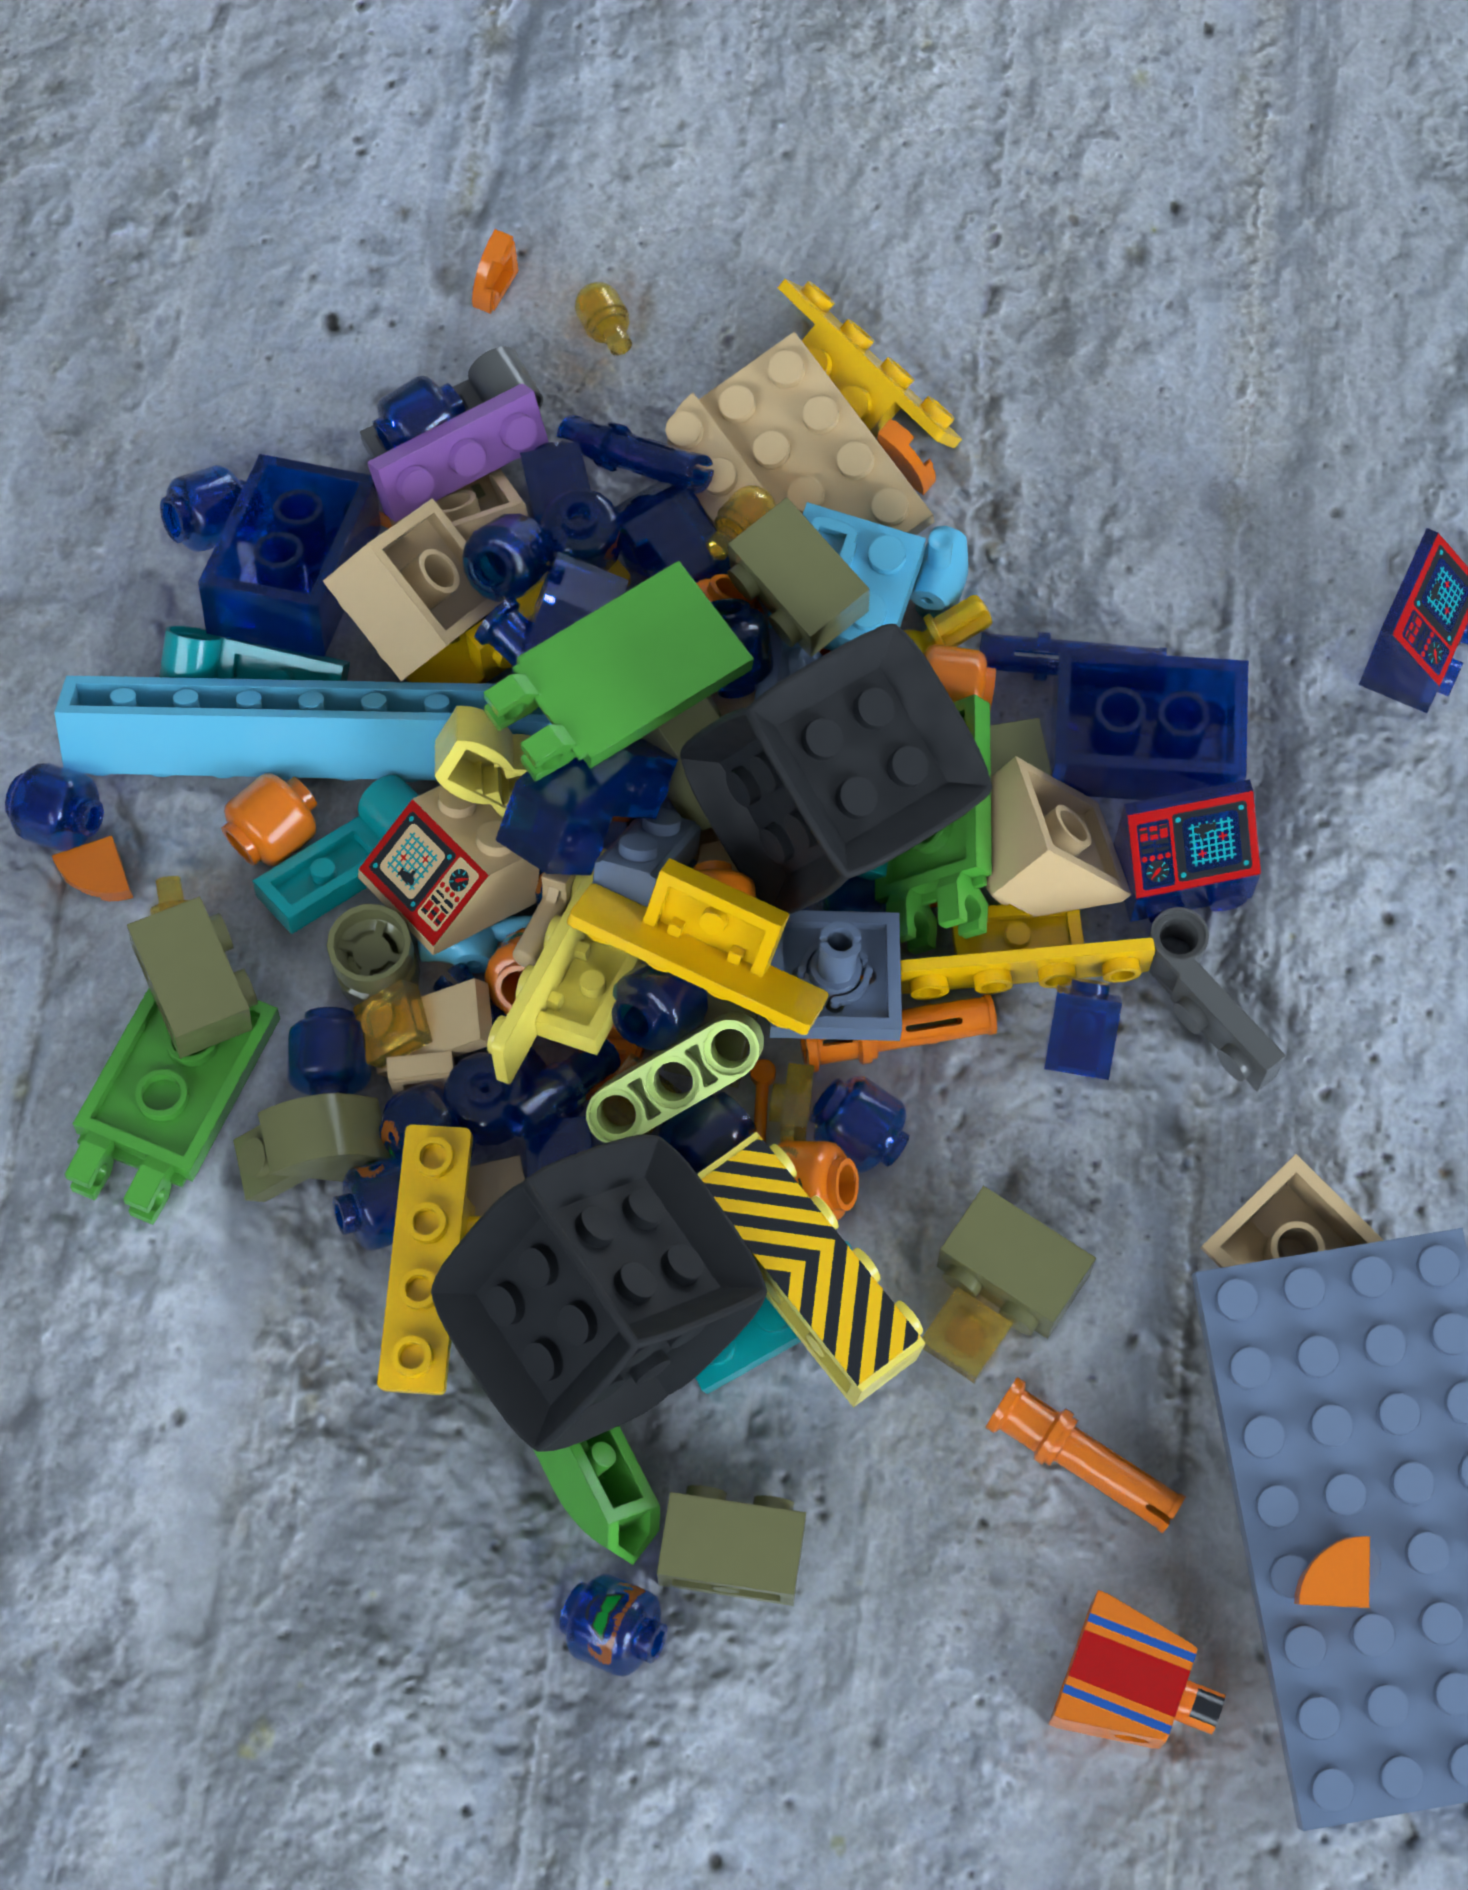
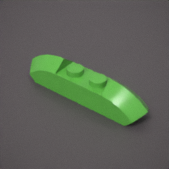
M620 1426L567 1448L548 1452L534 1450L558 1499L577 1525L600 1545L634 1565L660 1530V1504Z

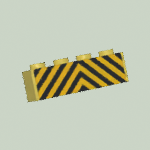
M755 1132L697 1174L751 1251L766 1285V1298L853 1408L917 1360L925 1345V1341L920 1336L923 1333L920 1321L904 1302L898 1300L894 1303L878 1284L881 1277L873 1261L860 1248L850 1249L836 1231L839 1227L838 1221L829 1206L820 1197L814 1195L810 1198L794 1179L797 1176L795 1166L778 1145L772 1144L768 1146L760 1135Z

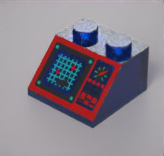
M1426 528L1379 632L1359 686L1428 713L1437 692L1449 697L1464 663L1452 657L1459 642L1468 645V566L1438 532Z
M1250 779L1124 804L1113 845L1132 894L1124 900L1129 922L1148 919L1153 924L1160 913L1175 907L1193 910L1210 906V909L1215 912L1227 911L1243 905L1247 899L1252 898L1261 875L1254 792Z

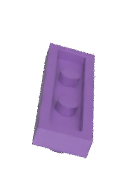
M521 383L368 461L367 464L384 514L394 522H397L432 498L434 501H437L549 443L534 390Z

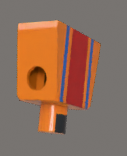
M1098 1590L1091 1601L1048 1725L1058 1729L1160 1749L1168 1739L1174 1720L1212 1735L1219 1720L1226 1695L1188 1680L1198 1650L1192 1643L1110 1594Z

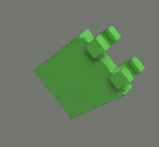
M677 561L517 657V665L512 667V671L515 674H510L483 692L484 699L488 703L484 706V712L496 729L501 731L531 714L538 707L543 711L552 725H547L521 742V749L524 752V755L521 756V763L536 782L568 764L575 757L579 761L584 759L589 768H593L751 671L754 658L680 561Z
M974 694L953 703L979 747L991 779L990 703ZM991 793L981 803L947 827L888 861L886 876L875 879V901L885 905L886 912L899 913L900 943L907 941V950L915 955L936 949L937 919L929 907V904L937 902L938 925L946 929L958 925V935L965 939L987 933L988 903L980 888L987 886V877L992 875Z
M148 988L72 1123L80 1137L77 1140L79 1147L64 1174L67 1180L72 1181L70 1185L71 1190L95 1201L111 1175L114 1160L138 1169L123 1198L125 1204L130 1206L128 1212L130 1216L154 1225L169 1199L172 1184L183 1188L186 1180L193 1182L280 1020L278 1008L258 1000V1005L249 1008L252 1023L251 1031L180 1059L150 988Z

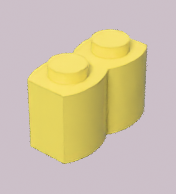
M456 706L435 740L434 776L437 781L458 798L477 804H491L502 818L519 828L533 832H548L570 798L568 764L535 782L521 763V756L524 755L521 749V742L529 738L530 735L512 734L508 727L498 731L482 709L471 706Z

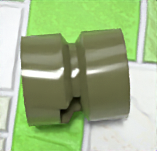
M362 904L348 909L336 919L328 933L327 950L342 993L351 1004L366 1012H378L408 1001L419 985L420 967L407 924L396 911L383 905Z

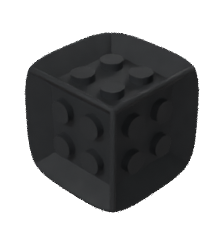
M885 624L864 633L797 670L761 694L748 707L725 714L696 733L683 745L680 752L681 763L691 790L737 870L753 880L756 897L759 900L789 914L800 911L826 898L839 889L849 878L877 868L916 846L968 813L986 799L992 790L991 779L985 761L962 716L924 654L914 641L896 624Z
M642 1134L614 1140L552 1162L508 1190L481 1216L442 1264L435 1276L431 1294L437 1314L447 1334L503 1419L531 1448L538 1452H548L570 1447L620 1426L657 1406L668 1395L684 1387L697 1377L754 1318L764 1302L767 1289L751 1251L690 1164L661 1137Z

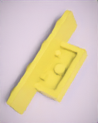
M600 848L589 868L583 866L578 871L572 885L570 903L562 916L555 915L550 921L544 937V949L535 966L527 965L518 980L515 1002L507 1016L500 1015L490 1030L487 1051L492 1054L496 1080L511 1084L537 1036L598 1055L644 968L643 965L640 968L638 967L644 962L643 960L609 944L596 942L586 933L567 924L570 910L589 885L593 883L595 862L607 849Z

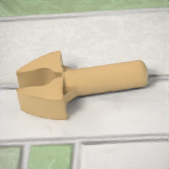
M558 858L543 873L541 877L543 885L542 900L512 953L514 960L523 967L527 965L535 966L544 949L543 943L547 927L555 915L562 916L571 901V889L574 879L584 865Z

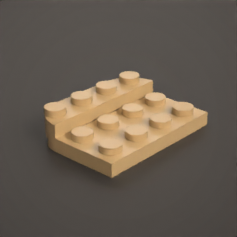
M795 331L700 399L694 393H691L679 405L666 423L665 431L668 453L684 489L687 488L727 544L786 497L802 514L808 502L914 535L919 534L935 522L932 512Z

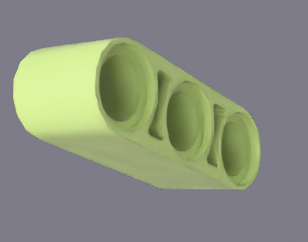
M728 1012L716 1017L608 1080L592 1096L587 1106L586 1121L590 1131L598 1140L605 1143L629 1136L642 1135L745 1076L754 1068L763 1050L764 1036L760 1025L752 1017L742 1012ZM725 1029H736L742 1032L750 1044V1054L739 1061H729L723 1058L715 1046L716 1034ZM669 1062H678L686 1066L693 1078L692 1088L681 1094L666 1090L659 1079L660 1067ZM612 1095H620L629 1099L636 1111L635 1122L626 1126H618L611 1123L603 1111L604 1099Z

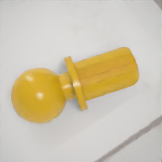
M971 595L935 618L931 614L924 616L923 618L928 628L925 631L921 632L915 629L903 631L924 653L929 646L935 644L957 647L989 628L993 621L983 600L978 595Z

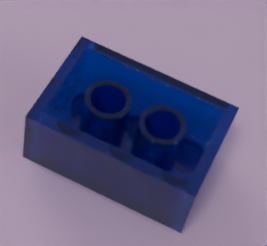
M259 454L198 581L206 634L325 657L344 610L323 580L367 543L376 538L381 529L378 494L372 476Z
M1059 649L1052 697L1050 745L1052 777L1088 797L1193 803L1241 793L1247 776L1249 661Z

